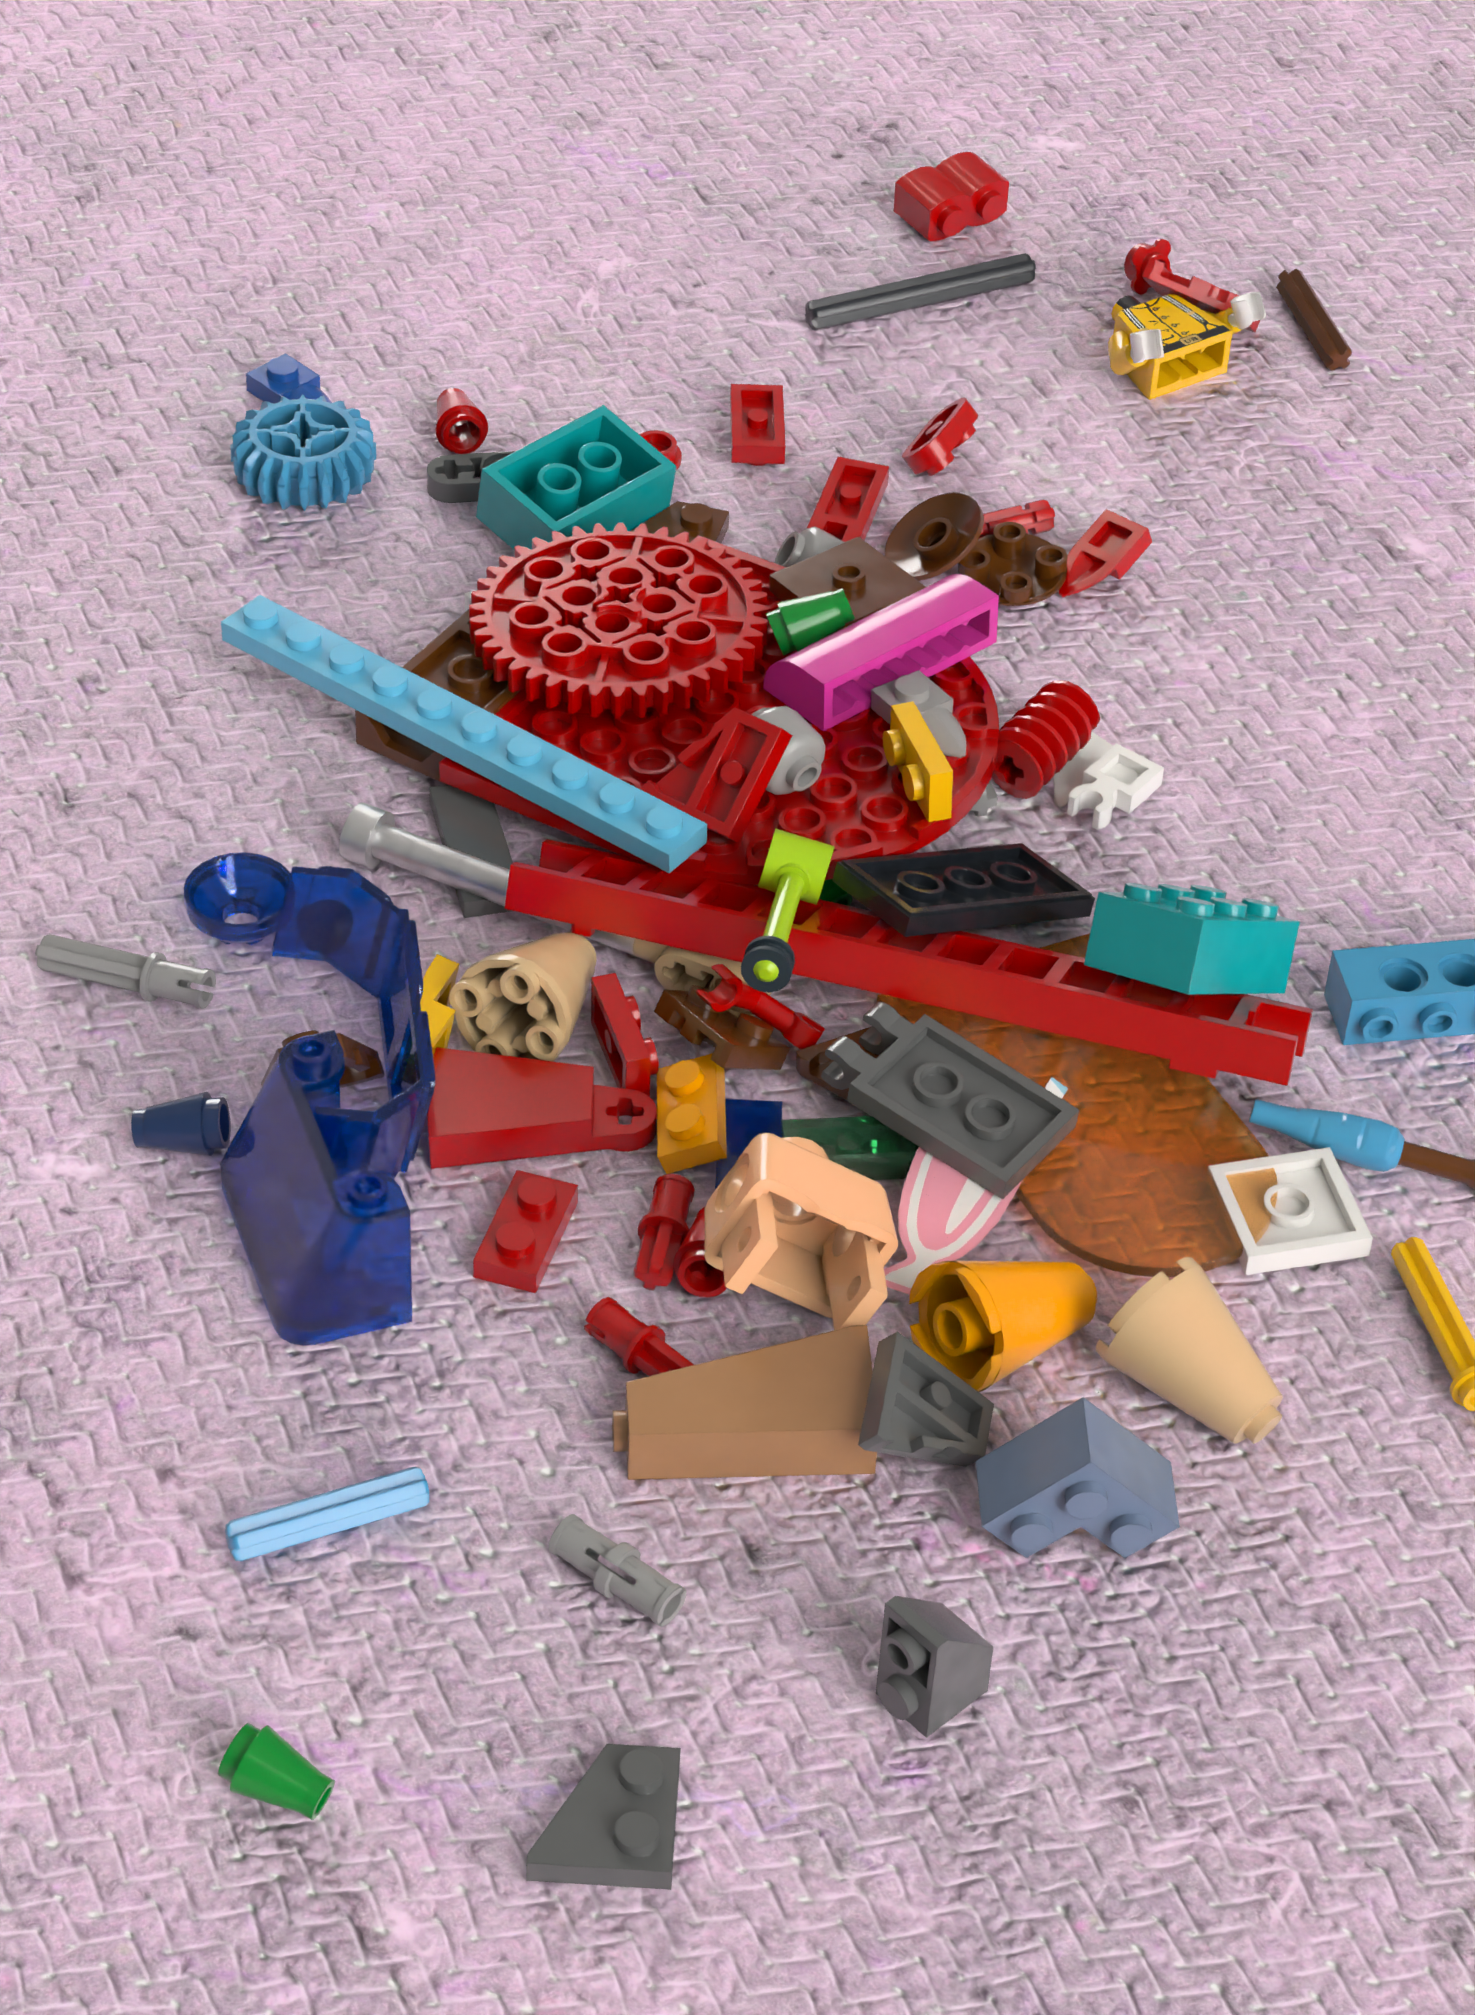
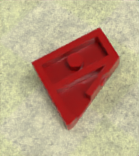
M1149 258L1142 275L1146 282L1161 297L1167 294L1178 295L1201 310L1214 314L1231 308L1230 301L1239 296L1195 276H1192L1191 280L1172 274L1164 267L1165 263L1153 258ZM1260 320L1253 321L1245 329L1256 333Z

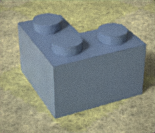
M1084 1397L976 1461L981 1526L1026 1558L1080 1527L1122 1557L1127 1558L1180 1527L1171 1462Z

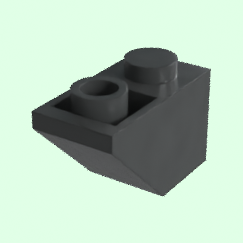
M894 1596L885 1603L875 1694L879 1696L882 1704L891 1715L899 1720L908 1721L927 1738L988 1691L993 1646L944 1604Z

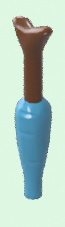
M1259 1099L1254 1101L1249 1118L1250 1123L1276 1130L1314 1149L1330 1147L1336 1159L1366 1170L1386 1172L1397 1167V1165L1461 1182L1475 1190V1159H1466L1406 1142L1397 1127L1381 1120L1342 1112L1282 1106Z

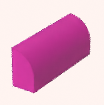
M952 574L772 664L766 672L763 689L791 709L797 711L819 729L825 731L870 708L871 689L918 670L925 676L930 677L996 643L999 595L969 576Z

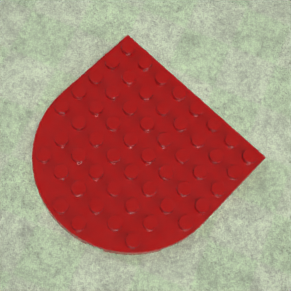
M698 535V536H697L694 540H692L690 543H693V542H695V541H697V540H700V539H703V538H705V537H702V536H699V535ZM708 539V551L723 546L726 548V558L738 556L741 558V568H752L753 580H761L762 592L767 593L769 612L779 608L777 603L782 602V600L769 591L770 574L786 567ZM769 623L768 643L763 646V656L761 659H755V669L753 671H743V681L741 683L728 681V692L726 693L710 689V701L708 702L690 697V708L686 710L675 703H669L668 714L662 715L654 707H647L644 718H639L633 709H625L621 719H615L611 709H603L602 713L597 718H594L590 715L589 707L584 706L576 713L568 714V703L565 702L549 709L546 708V696L531 702L527 701L526 689L521 690L494 715L640 789L648 780L654 783L659 782L680 764L681 761L677 756L694 741L705 738L711 732L713 725L734 707L753 714L762 708L787 706L763 689L764 678L772 664L797 651L783 656ZM969 656L928 677L953 698L952 715L960 723L966 737L967 746L964 757L945 756L953 770L952 812L950 819L928 822L917 801H910L907 798L902 774L897 765H889L884 752L883 733L890 730V724L872 710L871 707L825 731H822L805 719L821 735L826 746L824 760L821 764L822 770L816 782L803 791H794L790 794L775 795L765 790L739 844L707 829V843L674 870L727 882L759 885L775 829L834 846L825 880L833 879L836 864L839 861L911 854L927 846L948 832L968 814L981 798L991 780L996 765L999 741L998 708L992 689L983 672ZM447 757L439 762L440 781L622 856L646 862Z

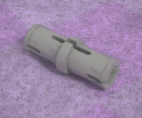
M571 1514L563 1519L554 1530L549 1541V1551L557 1557L563 1558L593 1579L595 1590L606 1598H612L614 1595L618 1596L635 1609L650 1617L660 1627L669 1624L680 1611L686 1598V1589L677 1583L674 1584L658 1571L641 1561L639 1550L629 1543L622 1542L617 1545L600 1532L585 1524L575 1514ZM601 1555L636 1579V1584L633 1585L598 1561V1557Z

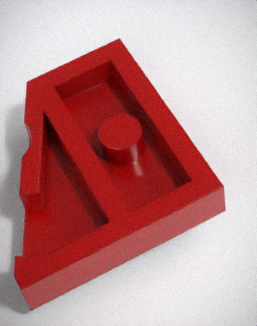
M734 707L713 725L711 732L705 738L694 741L677 756L681 761L680 764L659 782L654 783L648 780L641 786L640 790L707 823L708 830L739 844L793 735L776 725Z

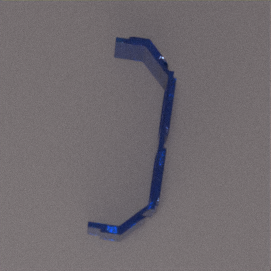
M292 866L272 946V956L326 961L377 998L389 1101L375 1111L316 1106L293 1190L294 1198L322 1200L325 1204L335 1206L359 1207L386 1188L396 1178L399 1171L407 1172L410 1161H413L435 1089V1068L427 1011H421L420 1005L423 994V976L416 923L414 920L409 919L408 909L396 907L384 891L351 868L321 866L315 869Z

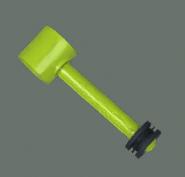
M775 829L758 885L759 888L775 892V897L763 936L752 940L748 944L741 964L742 977L753 989L770 993L783 989L789 983L795 964V955L787 942L799 900L817 905L834 846Z

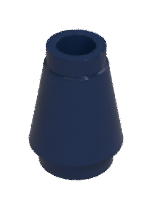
M203 1092L149 1106L146 1109H134L131 1119L133 1142L137 1148L148 1147L150 1149L212 1156L215 1149L228 1148L230 1143L231 1121L227 1101L224 1097L212 1098L209 1092Z

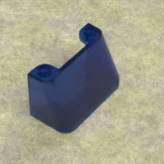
M335 1030L297 1038L282 1048L220 1163L222 1191L273 1327L282 1339L291 1344L301 1346L321 1344L412 1322L410 1209L400 1186L393 1178L384 1173L360 1171L338 1176L334 1164L347 1162V1143L341 1131L340 1079L345 1071L344 1051Z

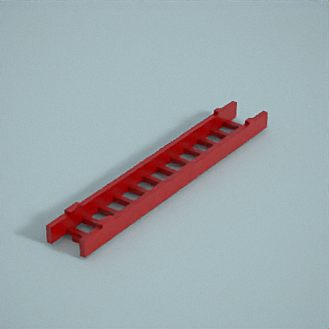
M546 839L542 842L539 867L520 862H514L510 865L504 909L571 924L570 932L578 935L591 937L595 934L596 929L742 962L748 944L764 934L775 892L759 888L757 885L727 882L676 870L667 873L650 863L630 857ZM820 899L817 905L799 900L787 942L795 955V964L792 974L1162 1057L1170 1059L1169 1069L1213 1079L1216 1078L1219 1071L1287 1086L1290 1082L1294 1057H1302L1305 1052L1313 1012L1311 1008L1248 994L1188 995L1085 966V958L964 931L904 937L870 910Z

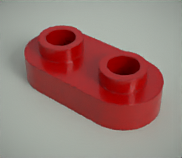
M965 397L954 401L938 412L924 426L902 454V458L914 474L926 471L929 476H932L947 467L955 458L951 451L967 441L976 432L973 424L979 416Z

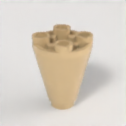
M572 932L555 933L491 954L472 964L465 971L460 981L453 986L449 996L450 1004L456 1010L455 1016L458 1028L474 1052L554 1062L570 1040L591 985V977H594L597 961L594 947L582 935Z

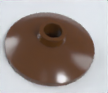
M954 492L937 495L923 501L905 514L893 528L886 542L885 557L918 581L930 579L948 571L958 564L978 541L984 524L981 507L971 496Z

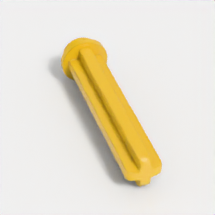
M1410 1237L1405 1242L1396 1243L1391 1250V1256L1453 1380L1450 1385V1394L1457 1404L1464 1406L1467 1410L1475 1411V1340L1424 1241L1418 1237Z

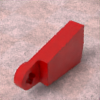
M436 1047L426 1089L431 1169L605 1149L630 1152L647 1146L656 1136L657 1108L654 1101L647 1094L638 1090L594 1085L593 1066ZM619 1116H632L631 1124H618Z

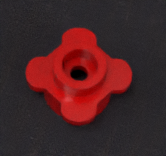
M1157 239L1153 245L1139 243L1128 252L1124 263V270L1127 278L1131 281L1133 292L1142 295L1147 292L1148 288H1151L1142 277L1149 258L1165 263L1164 267L1172 273L1168 259L1171 245L1167 240Z

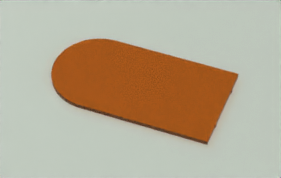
M1090 933L1040 948L1085 958ZM877 995L876 1003L879 1001L890 1005L900 1016L905 1015L909 1022L914 1024L926 1014L1044 1088L1051 1077L1068 1088L1062 1099L1080 1110L1076 1127L1023 1179L1015 1193L1037 1224L1061 1247L1094 1265L1116 1272L1145 1277H1154L1161 1271L1168 1277H1176L1185 1271L1176 1262L1184 1257H1192L1204 1271H1209L1226 1265L1242 1256L1243 1244L1210 1175L1208 1166L1268 1157L1269 1155L1207 1077L1169 1069L1170 1059L888 995ZM1274 1168L1226 1175L1255 1243L1261 1239L1271 1223L1272 1214L1264 1206V1195L1270 1187L1277 1185V1176ZM1278 1192L1274 1193L1270 1199L1274 1209L1276 1208Z

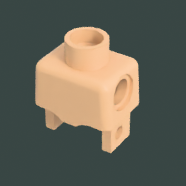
M770 1133L758 1134L753 1138L708 1199L705 1206V1259L712 1267L724 1272L725 1287L743 1294L748 1286L753 1284L811 1311L832 1318L834 1330L856 1325H866L888 1297L884 1266L895 1253L898 1247V1239L887 1193L883 1186L866 1176L829 1160L824 1149L812 1140L801 1137L781 1138Z

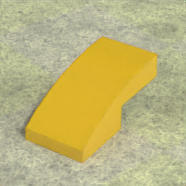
M438 954L428 967L421 982L405 1056L408 1087L416 1091H420L429 1079L436 1047H448L456 1011L450 1008L449 996L456 982L459 963Z

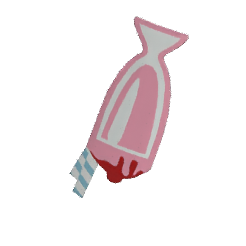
M1052 1077L1045 1086V1089L1061 1099L1068 1090L1066 1086ZM918 1147L902 1188L898 1209V1233L907 1258L884 1269L887 1288L910 1295V1290L918 1273L934 1263L955 1261L975 1248L997 1225L1021 1182L1004 1199H1001L929 1152Z

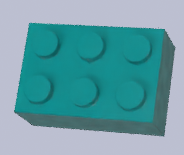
M602 405L483 468L476 518L513 550L517 545L532 550V538L535 537L543 539L548 543L552 542L553 531H558L566 537L572 536L574 526L580 527L586 533H593L594 525L600 523L606 531H613L617 523H624L627 531H631L670 506L677 466L606 406Z
M1125 883L1123 892H1098L1084 965L1188 995L1285 993L1300 921L1277 916L1279 908L1277 904L1243 898L1242 903L1226 899V891L1208 886L1191 885L1190 889L1175 885L1158 884V888L1142 884Z

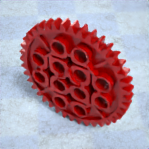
M600 523L594 525L593 533H586L580 527L574 526L572 536L566 537L558 531H553L552 542L548 543L537 537L532 538V550L517 545L514 547V557L501 555L499 557V567L488 566L486 568L487 578H479L477 580V591H472L471 604L469 605L470 642L474 644L475 656L482 657L484 670L494 669V680L496 682L508 680L510 692L526 689L527 701L531 702L546 696V708L552 709L565 702L568 703V714H574L584 706L589 707L590 715L594 718H597L603 709H611L615 719H621L625 709H633L639 718H644L647 707H654L662 715L668 714L669 703H675L686 710L690 708V697L708 702L710 701V689L726 693L728 692V681L741 683L743 681V671H753L755 669V659L762 658L763 646L768 643L769 620L766 613L769 612V606H767V593L762 592L761 580H753L752 568H741V558L738 556L726 558V548L723 546L708 551L709 540L706 538L689 543V532L684 531L672 538L669 537L668 527L664 526L654 534L648 533L646 524H640L634 532L627 531L624 523H617L613 531H606Z

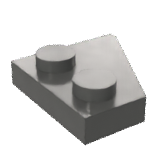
M897 1331L878 1342L858 1445L866 1451L967 1467L986 1455L994 1403Z
M606 1744L528 1852L526 1881L671 1890L681 1748Z

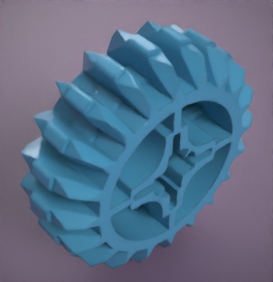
M302 394L299 399L293 400L281 396L280 402L275 404L267 401L262 402L260 410L252 409L246 411L245 420L236 423V432L232 435L233 444L230 445L231 462H233L237 483L246 487L247 495L260 496L263 504L279 502L283 510L291 505L301 506L305 511L308 506L319 505L323 509H327L328 503L331 501L346 503L348 494H361L363 485L371 482L374 460L377 459L376 442H373L370 421L361 418L360 410L354 408L346 409L344 401L329 403L326 401L325 396H320L315 400L306 399Z

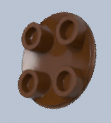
M1003 522L995 526L993 534L978 539L972 550L958 563V574L973 578L999 595L998 605H1029L1051 597L1062 587L1067 576L1068 555L1062 547L1053 545L1038 536L1026 533L1025 528L1021 524Z

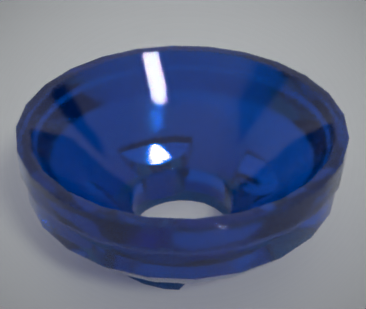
M246 852L223 854L202 862L186 878L183 888L184 904L190 921L198 930L228 945L231 943L253 945L275 933L292 916L296 899L295 881L287 868L270 857ZM238 913L250 914L258 919L255 922L242 924L225 922L229 916Z

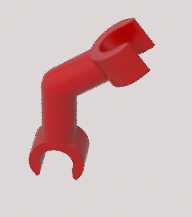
M723 964L711 966V969L722 977L717 988L710 992L700 989L696 990L697 996L714 1011L723 1012L732 1006L747 1010L780 1031L785 1039L800 1050L816 1045L825 1030L822 1025L800 1012H794L767 993L755 990L748 984L743 983L739 977Z

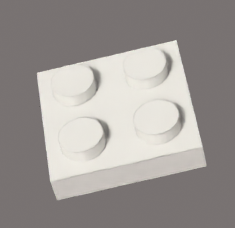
M1330 1147L1208 1166L1205 1184L1245 1275L1370 1256L1373 1237Z

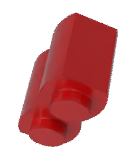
M957 153L946 158L936 167H920L899 178L895 182L893 211L927 240L939 241L956 235L967 225H984L1006 212L1009 181L975 153Z

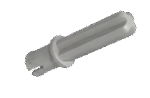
M52 934L43 937L40 945H37L35 952L37 966L43 971L139 992L144 1000L150 1002L160 997L204 1009L210 1004L214 994L192 989L190 987L191 983L210 987L216 986V975L212 969H201L166 960L164 954L154 952L148 957Z

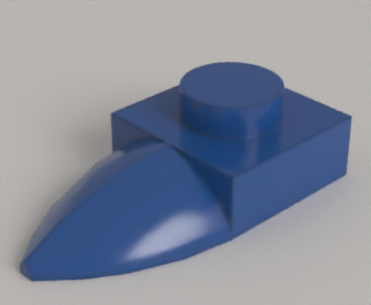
M286 353L246 373L247 391L263 402L267 401L275 404L280 402L281 396L293 400L299 399L303 394L306 399L315 400L320 396H325L326 401L332 403L320 388V375Z

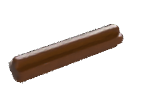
M1294 269L1289 273L1286 270L1282 271L1278 275L1280 282L1276 288L1326 368L1331 371L1338 367L1342 369L1347 368L1350 365L1348 358L1351 356L1352 350L1303 273L1299 269Z

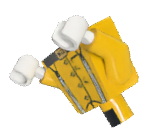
M1250 292L1233 298L1230 301L1232 307L1217 314L1201 310L1174 294H1167L1144 303H1140L1130 295L1120 298L1111 312L1112 319L1115 321L1113 335L1108 341L1111 370L1117 375L1127 374L1149 400L1226 373L1232 335L1249 327L1253 321L1266 318L1260 292Z

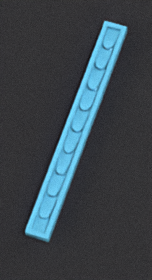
M262 595L257 596L221 621L223 641L667 873L672 872L707 843V823Z

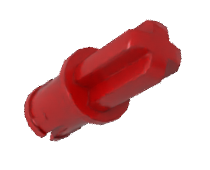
M664 1174L657 1178L653 1188V1198L649 1212L642 1217L638 1224V1236L641 1243L633 1274L635 1278L643 1281L642 1286L647 1290L654 1291L656 1286L667 1287L671 1283L674 1274L673 1261L675 1254L689 1231L686 1221L689 1207L695 1194V1188L691 1181L678 1174Z
M611 1297L603 1298L597 1302L586 1317L585 1321L589 1323L584 1326L586 1333L603 1345H606L623 1359V1366L630 1373L637 1374L642 1370L648 1376L694 1365L665 1343V1332L663 1329L656 1325L648 1326L641 1322Z

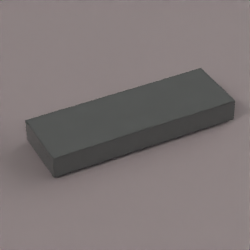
M451 785L429 787V802L442 845L510 870V865L513 861L495 804ZM455 888L464 918L512 912V910L504 909V906L491 902L488 899Z

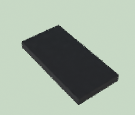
M1022 843L842 860L837 862L832 879L834 883L904 937L1090 917L1095 897Z

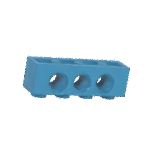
M1475 939L1332 950L1324 997L1342 1044L1354 1045L1475 1034Z

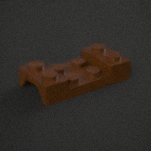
M469 609L402 666V668L492 714L497 713L520 692H510L508 680L496 682L494 680V669L484 670L482 657L475 656L474 644L470 642ZM355 710L356 744L441 782L439 762L445 756Z

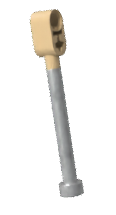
M364 802L356 805L346 819L339 842V852L342 858L370 869L377 867L383 860L505 907L509 869L395 827L394 815L391 812ZM526 914L570 931L571 924ZM596 929L595 934L587 937L655 963L656 977L666 990L689 991L691 985H697L713 991L722 980V977L711 969V966L716 964L725 965L743 983L747 984L741 974L742 962ZM735 1006L727 1010L739 1017L740 1013L755 1016L749 1011Z

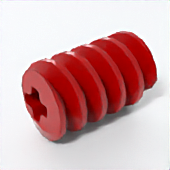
M1054 680L1043 685L1038 693L1032 696L1024 707L1020 708L999 730L997 761L992 774L993 781L1004 792L1015 798L1028 799L1036 796L1043 785L1048 784L1053 776L1060 772L1066 763L1071 761L1078 751L1083 749L1090 741L1092 730L1097 727L1101 720L1098 708L1090 695L1078 685L1066 680Z

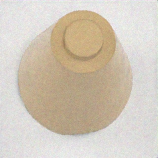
M1184 1257L1176 1261L1185 1270L1184 1272L1170 1279L1161 1271L1131 1296L1107 1325L1116 1336L1110 1345L1099 1339L1096 1345V1352L1108 1364L1232 1443L1237 1444L1248 1438L1255 1444L1267 1436L1281 1420L1282 1414L1277 1410V1407L1281 1403L1283 1396L1203 1268L1192 1257Z

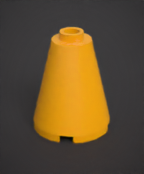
M942 1261L934 1263L918 1273L910 1290L909 1304L919 1302L920 1322L910 1325L912 1341L976 1391L981 1392L1089 1324L1096 1310L1097 1289L1092 1278L1079 1265L1073 1262Z

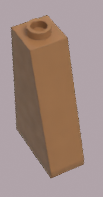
M867 1325L850 1326L626 1382L625 1410L612 1411L613 1452H626L628 1480L875 1474L877 1452L866 1451L858 1445L873 1372Z

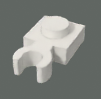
M1116 743L1083 772L1082 784L1073 788L1069 794L1067 814L1073 817L1082 809H1094L1092 827L1097 830L1102 829L1110 823L1114 807L1130 814L1162 785L1164 767Z

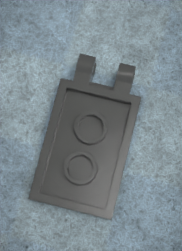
M878 1001L863 1015V1021L871 1025V1027L859 1038V1043L866 1050L879 1055L877 1058L864 1052L857 1043L844 1036H840L825 1050V1055L834 1061L822 1071L821 1077L836 1089L843 1090L849 1088L848 1102L1001 1199H1004L1077 1124L1079 1109L926 1014L913 1024L901 1017L890 1005Z

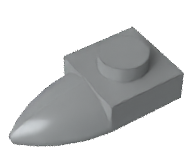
M918 670L901 676L896 680L871 689V709L887 723L890 724L891 705L914 701L943 754L959 758L966 755L967 744L965 734L960 723L952 715L953 698L921 671Z

